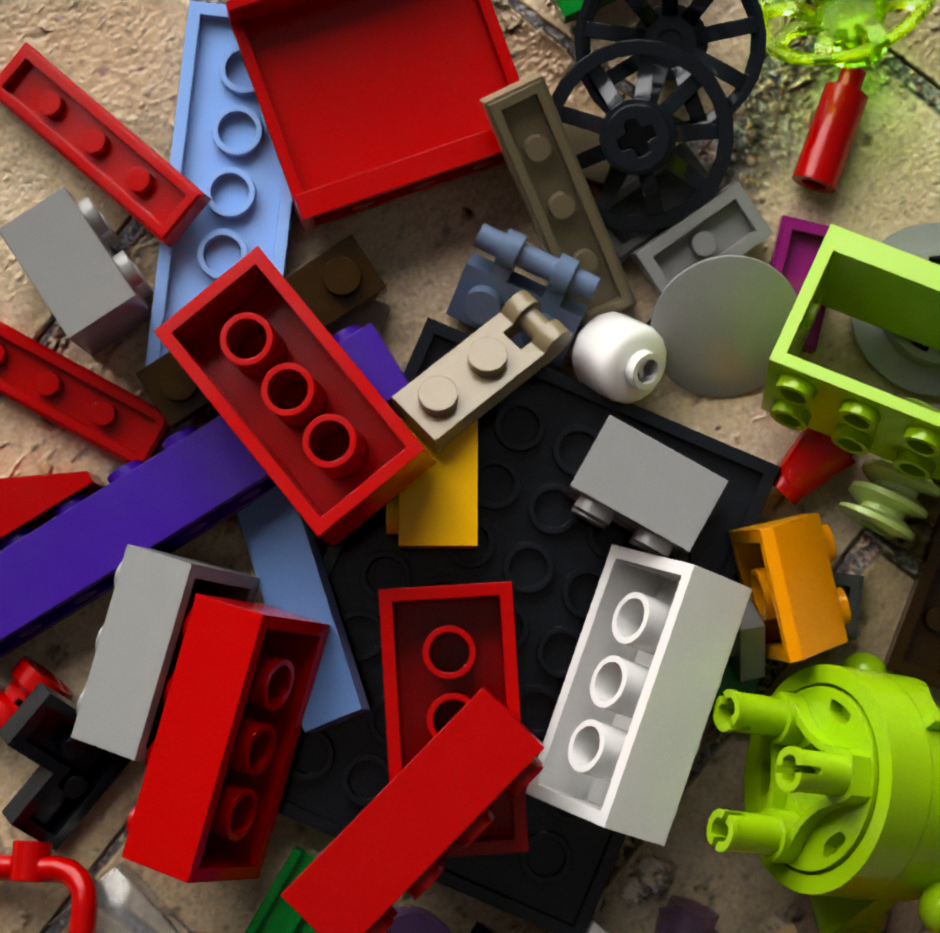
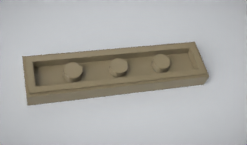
M536 72L479 99L543 251L558 258L561 257L562 253L567 254L580 261L579 268L601 278L591 301L569 291L565 295L588 306L578 329L581 331L587 322L599 314L607 312L619 313L636 305V299L543 75Z

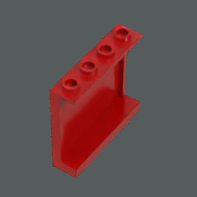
M230 0L225 2L229 23L304 232L506 164L479 99L519 81L491 0Z

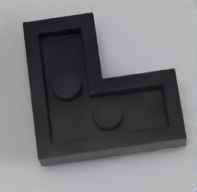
M40 681L0 729V736L9 747L40 765L3 809L2 813L12 826L40 842L53 843L52 849L57 851L131 759L71 738L77 717V705Z

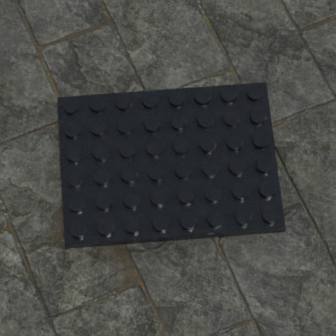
M428 317L404 371L408 381L414 380L470 335ZM547 367L540 369L478 419V549H400L398 546V534H386V505L335 547L328 546L323 562L371 711L315 734L305 733L303 727L301 728L278 813L336 838L389 783L378 589L512 581L521 722L543 743L611 545L614 544L637 550L628 544L632 536L631 532L613 522L605 530L592 525L571 512L575 501L565 496L609 415L728 480L725 489L690 552L678 558L669 555L668 558L697 565L730 580L734 579L737 568L728 531L757 524L780 466L634 404L612 401L598 394L586 384ZM525 794L529 852L441 857L446 861L443 867L445 870L435 880L436 882L553 933H586L626 835L598 826Z

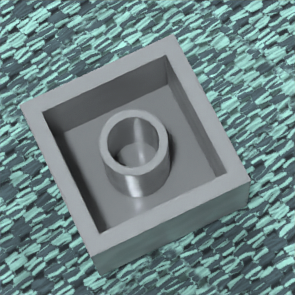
M62 187L0 228V235L67 337L92 357L151 319L152 310L145 300L154 295L153 289L124 250L116 255L111 248L121 241L100 210H97L89 197L77 202L69 191Z
M609 415L565 496L575 501L571 512L592 525L605 530L613 522L631 532L632 536L628 544L635 549L666 558L669 555L678 558L690 552L725 489L728 480Z

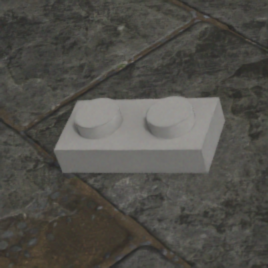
M736 181L713 195L700 209L682 221L668 227L631 253V256L658 296H660L670 281L689 266L716 256H742L773 233L740 182Z

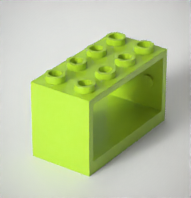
M830 224L769 358L761 409L770 412V416L776 422L787 428L799 431L810 428L830 436L836 446L856 455L872 453L894 462V467L906 476L918 480L934 478L940 481V413L799 358L822 305L940 351V265Z

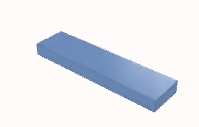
M276 486L237 512L256 577L260 578L259 587L264 603L330 625L314 685L301 723L305 733L315 734L371 710L314 531L278 486Z

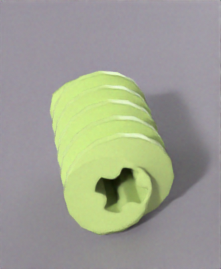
M911 397L904 399L940 413L938 409L921 400ZM867 459L861 468L870 482L854 480L848 488L850 495L858 504L840 502L837 507L849 518L879 535L890 539L897 537L913 541L916 535L903 521L906 515L926 519L929 512L917 500V497L920 493L940 497V488L932 479L918 480L904 475L894 467V462L887 459Z

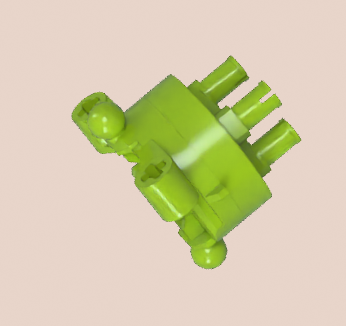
M856 652L846 657L840 666L817 664L800 669L784 680L771 696L739 692L735 689L723 691L724 696H718L713 705V720L716 728L724 733L752 734L744 769L743 794L745 812L721 808L714 810L708 819L706 836L709 844L716 846L715 850L717 852L759 855L766 869L777 881L790 890L808 895L819 933H881L885 913L900 901L911 902L919 900L918 917L925 928L933 933H940V710L933 701L926 682L909 676L890 674L881 658L870 652Z

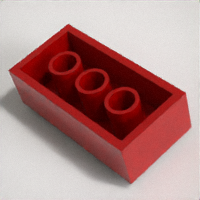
M258 246L153 331L314 533L332 547H335L437 463Z
M512 581L378 589L389 782L483 686L521 721ZM525 788L515 798L504 789L488 806L494 812V820L465 849L455 840L440 857L529 852Z
M196 593L192 609L188 612L183 623V641L175 670L164 690L165 705L156 737L146 753V772L137 804L128 817V836L122 853L123 858L186 883L259 879L302 728L301 723L329 632V624L266 604Z
M483 686L280 896L317 933H385L394 923L393 918L398 914L392 905L406 891L414 900L420 897L445 870L443 867L446 861L440 855L455 840L464 849L467 848L494 820V812L488 806L499 794L506 789L515 798L541 772L544 766L536 756L544 749L542 742Z

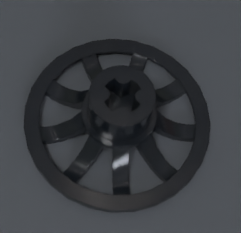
M584 0L577 18L574 37L576 62L591 53L590 38L615 42L644 39L670 44L683 49L701 61L715 77L735 87V90L727 97L731 114L748 98L759 79L765 59L767 33L763 11L758 0H741L748 18L710 26H704L700 17L714 0H693L688 8L678 5V0H662V5L656 6L653 9L646 0H624L640 18L636 28L593 22L602 0ZM751 34L750 55L744 74L706 53L709 42ZM633 55L606 71L614 85L638 71L639 55ZM655 57L650 100L658 102L665 80H676L679 86L691 73L671 61ZM586 74L582 79L584 86L593 101L607 114L610 111L608 105L589 75ZM696 91L684 103L690 120L675 122L674 126L718 123L714 109L705 114Z
M644 39L611 43L592 51L576 62L560 80L552 94V99L562 123L599 134L600 145L576 155L581 169L583 170L604 160H607L613 166L596 202L605 227L626 232H649L670 227L700 209L720 186L732 155L734 144L733 117L727 97L716 77L701 61L683 49L661 41ZM639 55L634 98L624 101L601 64L618 57ZM655 57L671 61L691 73L660 105L650 100ZM586 74L589 75L610 109L605 118L564 106L573 88ZM703 86L713 104L718 123L674 126L670 116ZM718 139L716 157L707 177L673 153L675 142ZM662 166L697 190L682 204L666 212L663 210L654 171ZM628 174L638 175L648 216H625L609 212Z

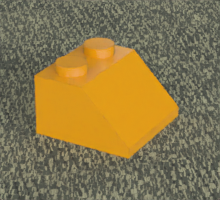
M819 513L799 514L728 531L740 584L752 588L750 599L765 624V658L793 663L848 642L845 625L851 623L850 605L844 590L835 585L830 562L836 560V544L828 524H821Z

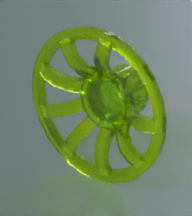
M758 0L763 11L767 33L766 52L771 56L791 64L806 66L834 64L841 68L853 69L869 65L880 59L887 52L891 44L911 32L929 14L937 0H811L816 8L795 0ZM896 9L912 11L902 23L888 32L885 22L888 13ZM785 15L802 20L788 23L779 29L774 36L769 31L768 20L773 17ZM814 35L817 37L813 53L797 51L786 47L790 41L798 36Z

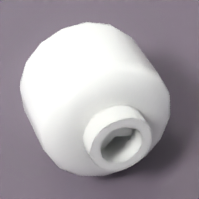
M607 312L599 314L587 322L578 333L572 350V366L578 380L595 392L612 401L629 404L642 400L661 381L666 368L667 349L663 338L653 327L625 314Z

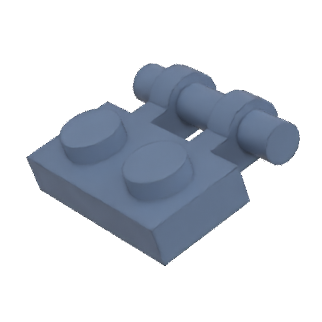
M484 223L473 246L495 256V261L493 262L473 252L466 263L446 314L479 329L501 312L505 303L514 294L524 289L528 290L541 303L540 312L549 320L558 319L572 332V338L567 347L549 362L560 368L588 306L565 295L569 291L591 301L601 278L579 268L580 261L567 254L562 253L561 257L558 258L526 243L528 236L510 228L505 233ZM515 267L548 281L547 287L514 272ZM523 331L510 339L520 349L532 341Z

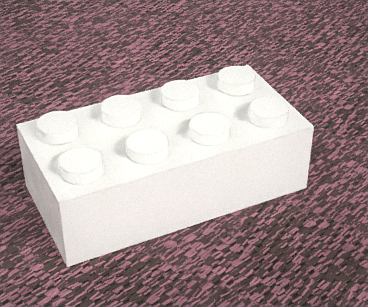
M612 544L542 743L544 749L538 755V759L543 763L544 768L528 784L525 794L603 828L665 846L693 761L699 750L700 741L716 694L721 686L722 677L736 635L742 624L752 588L694 564Z

